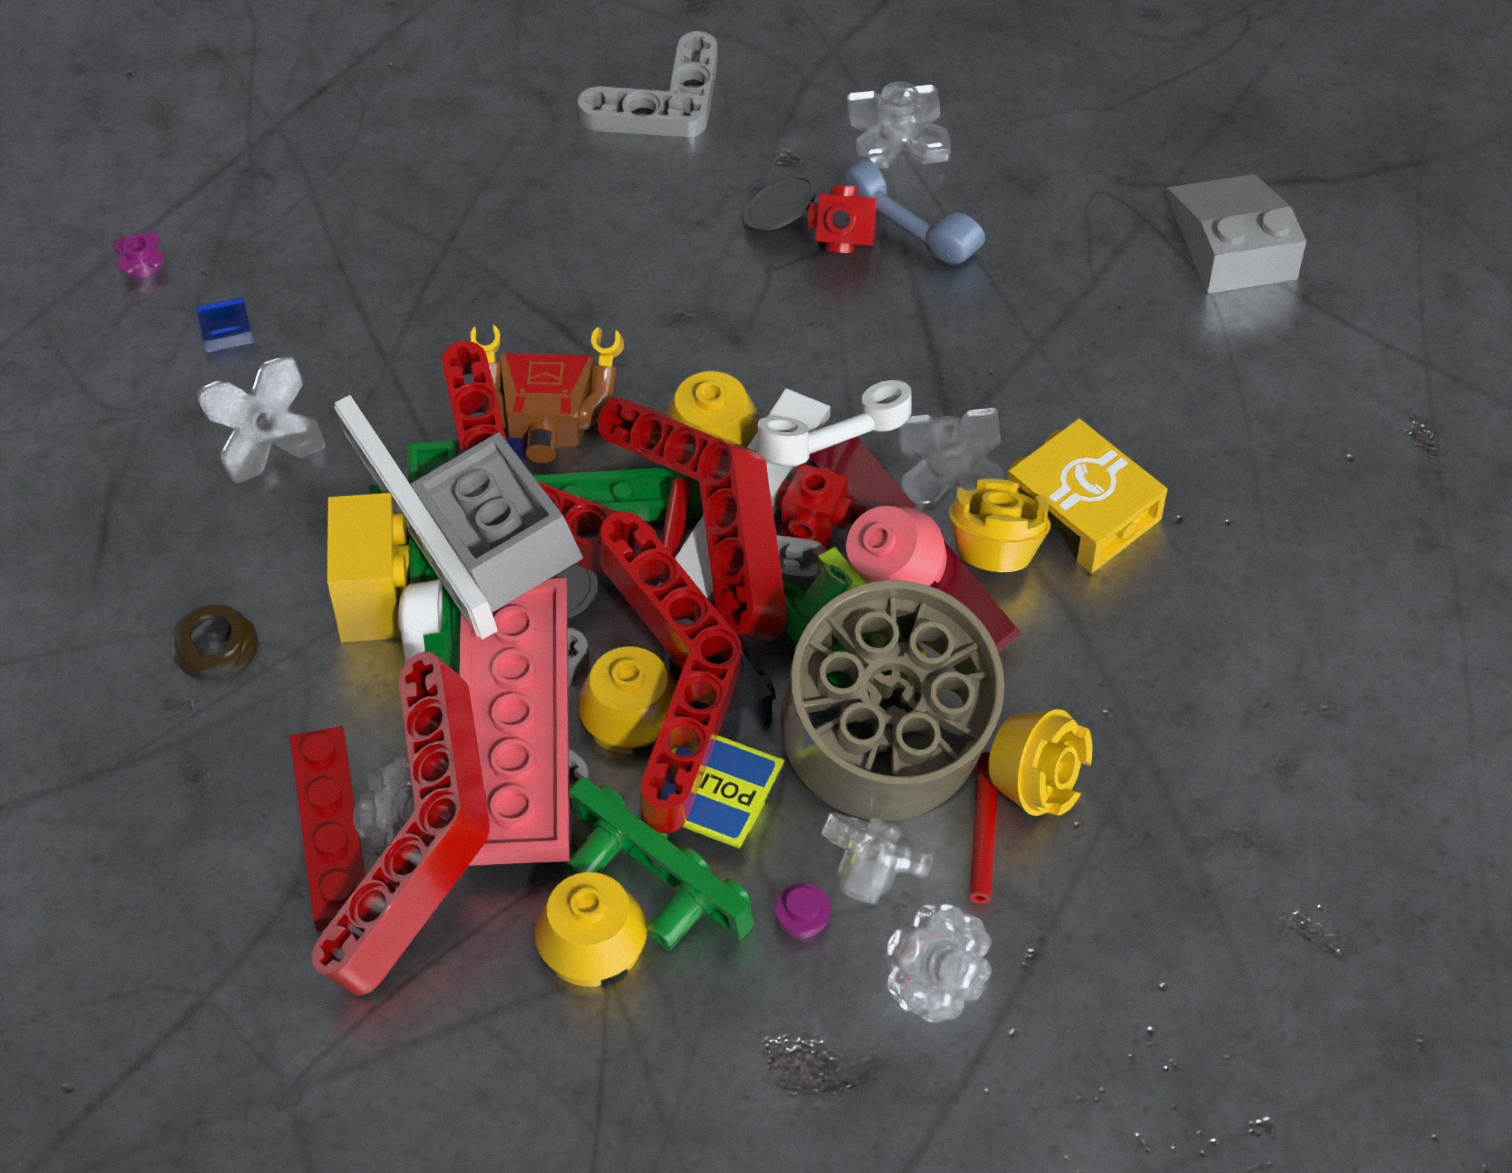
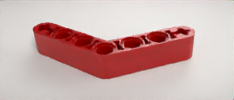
M459 341L452 344L445 350L442 356V366L460 452L462 454L500 432L505 440L506 437L484 348L472 341ZM472 374L474 382L464 384L463 376ZM473 413H484L477 417L469 416ZM538 482L564 516L583 556V559L574 564L608 577L600 565V527L608 516L617 513V511ZM648 525V526L651 528V530H652V531L655 533V535H656V532L654 531V529H653L650 525ZM586 532L598 534L593 538L587 539L579 537V535Z
M615 397L609 400L599 414L598 430L601 437L608 442L699 481L716 610L738 636L762 642H769L778 638L787 622V609L767 465L764 457L755 450L654 408L623 398Z
M617 512L608 516L600 527V565L682 669L642 777L639 813L642 821L658 833H670L684 826L692 809L739 677L742 652L741 641L647 523L637 514ZM657 581L662 584L659 586H651L646 584V582ZM688 619L693 621L694 623L680 624L677 623L676 620ZM711 657H718L725 660L726 662L721 664H714L708 662L706 659ZM693 702H704L708 704L710 707L706 709H695L689 706V704ZM684 747L692 750L694 753L681 756L673 753L671 750ZM667 782L674 785V794H670L667 801H664L663 797L666 792Z
M430 652L418 653L411 657L402 667L398 682L415 811L319 936L312 950V965L316 971L354 995H365L373 991L381 983L484 846L489 836L490 825L469 687L462 677Z

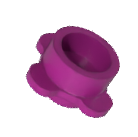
M148 231L143 234H133L128 237L118 238L113 243L114 251L119 253L120 257L117 262L118 269L133 277H145L153 274L164 262V255L158 251L157 247L160 243L159 235Z

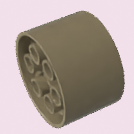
M885 580L860 585L838 595L821 608L805 628L796 647L781 705L780 722L783 744L794 770L805 785L824 802L844 813L863 819L877 821L908 819L922 815L940 806L951 798L968 779L1000 717L1005 686L1002 663L997 647L983 623L972 611L954 597L928 585L902 580ZM880 633L886 638L888 645L882 648L870 647L863 641L861 634ZM899 634L909 637L908 643L898 642ZM840 642L848 652H833L828 647ZM921 642L941 656L928 658L918 651L916 644ZM953 667L957 671L943 673L945 670ZM889 670V674L887 676H884L881 673L883 671ZM832 671L845 672L849 675L854 685L848 688L834 687L828 682L826 675ZM900 671L910 676L916 684L910 685L907 680L900 677ZM943 690L955 692L961 698L963 706L957 709L945 707L939 702L937 693ZM891 696L897 698L899 701L897 707L892 706L887 711L880 707L881 700L887 701ZM840 708L839 717L814 729L808 713ZM865 722L872 728L874 736L870 739H857L851 736L846 725L848 723L858 725ZM939 726L968 742L959 754L941 737ZM902 736H924L928 740L929 747L922 750L912 749L905 744ZM888 748H890L891 776L870 772L877 749L878 751L887 752Z

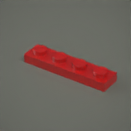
M343 726L289 735L313 921L316 931L326 929L366 876Z

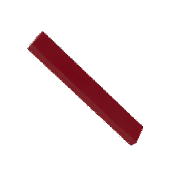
M858 436L809 454V457L818 468H826L836 474L848 477L847 498L854 501L853 511L858 517L868 510L880 506L909 507L919 510ZM944 540L947 554L945 571L941 580L938 583L934 580L930 587L954 597L972 611L983 623L991 635L998 653H1000L1022 633Z

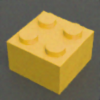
M391 493L328 497L327 583L341 643L402 638L398 624V606L403 589L407 586V575H410V546L406 544V524L403 513L395 514Z

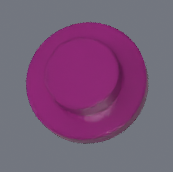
M809 883L790 885L782 890L776 899V920L782 929L794 937H812L820 932L829 922L831 915L830 900L826 893L815 885Z

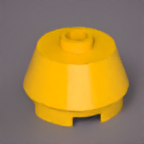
M717 371L700 372L685 379L677 388L665 411L668 415L745 447L749 446L758 432V421L760 420L759 413L743 385L736 378Z
M978 479L976 489L969 491L959 487L956 500L949 507V517L958 555L968 564L987 571L1013 572L1025 568L1030 563L1051 527L1050 520L1047 517L1049 509L1047 499L1042 494L1032 499L1029 496L1018 493L1019 483L1003 479Z
M632 646L613 649L602 655L595 662L581 686L577 699V710L584 727L593 735L595 742L603 748L620 754H634L633 748L648 746L656 742L678 681L661 659L649 650Z
M1061 709L1019 713L1010 716L999 728L990 751L989 774L993 785L1030 815L1038 816L1047 812L1060 816L1066 813L1076 803L1081 792L1072 790L1078 778L1081 764L1091 765L1092 738L1090 731L1086 727L1079 726L1066 711Z
M584 872L566 878L552 891L535 922V944L542 959L549 967L556 971V974L561 979L579 986H599L602 979L617 975L626 968L629 971L634 966L646 941L647 922L637 900L616 880L601 873Z

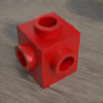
M831 185L830 194H819V203L810 202L808 230L816 231L815 241L826 242L825 251L853 253L854 244L872 246L874 245L878 198L858 196L859 187ZM839 210L846 211L850 217V222L845 228L839 227L835 223L834 217Z
M800 464L792 481L784 480L778 493L776 508L782 510V536L813 540L822 544L827 551L830 550L840 528L845 529L847 527L853 510L854 501L847 498L848 477L836 474L826 468H816Z

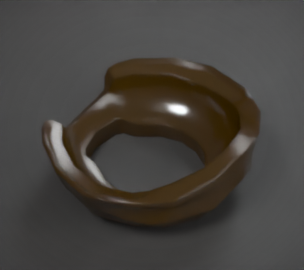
M209 605L198 607L181 618L174 629L170 649L174 661L190 676L197 677L198 673L202 670L231 668L236 672L243 669L255 655L258 636L254 624L241 612L228 605ZM220 618L227 621L231 626L232 633L231 638L224 647V651L214 655L199 654L198 649L191 640L194 627L202 620Z

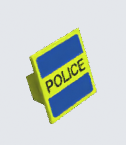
M718 735L689 817L682 827L740 849L765 804L766 797L784 764V760ZM684 747L671 750L673 753L681 756L694 753L692 750ZM667 782L666 792L663 797L664 801H667L670 794H674V785Z

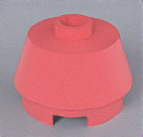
M880 506L870 509L854 522L847 536V561L866 583L902 580L930 586L934 580L938 583L945 571L947 554L942 532L936 522L920 510L896 506Z

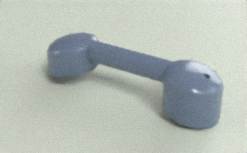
M862 156L846 169L844 175L845 186L859 187L858 196L878 198L877 212L925 243L930 253L943 263L951 265L961 264L984 245L986 240L984 231L974 219L958 212L949 213L935 226H931L887 197V187L883 175L876 164L868 157Z

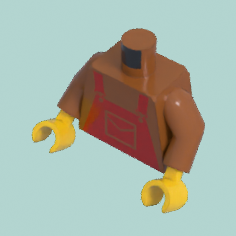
M494 324L493 332L495 339L493 343L487 346L479 344L487 354L503 428H508L510 443L515 446H526V456L531 461L548 463L555 458L556 447H575L580 444L584 430L594 427L598 422L603 406L613 399L617 370L616 366H612L613 358L617 357L624 348V340L617 329L615 332V342L609 348L600 347L602 329L597 327L593 331L591 343L593 348L599 353L598 364H595L594 355L501 353V361H496L495 352L500 347L501 338L499 330ZM474 326L470 338L472 342L478 343L476 341V327Z

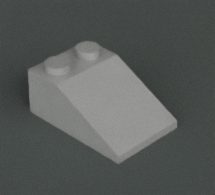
M1256 174L1167 187V198L1207 294L1298 279L1307 240L1292 207Z
M500 432L410 484L487 599L492 613L583 559L564 516Z

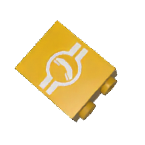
M1080 418L1064 430L1058 429L1049 435L1044 444L1029 456L1023 455L1016 459L1006 475L1007 480L1019 483L1018 493L1026 496L1030 495L1034 499L1042 494L1049 503L1048 511L1081 537L1077 562L1091 574L1162 519L1168 489Z

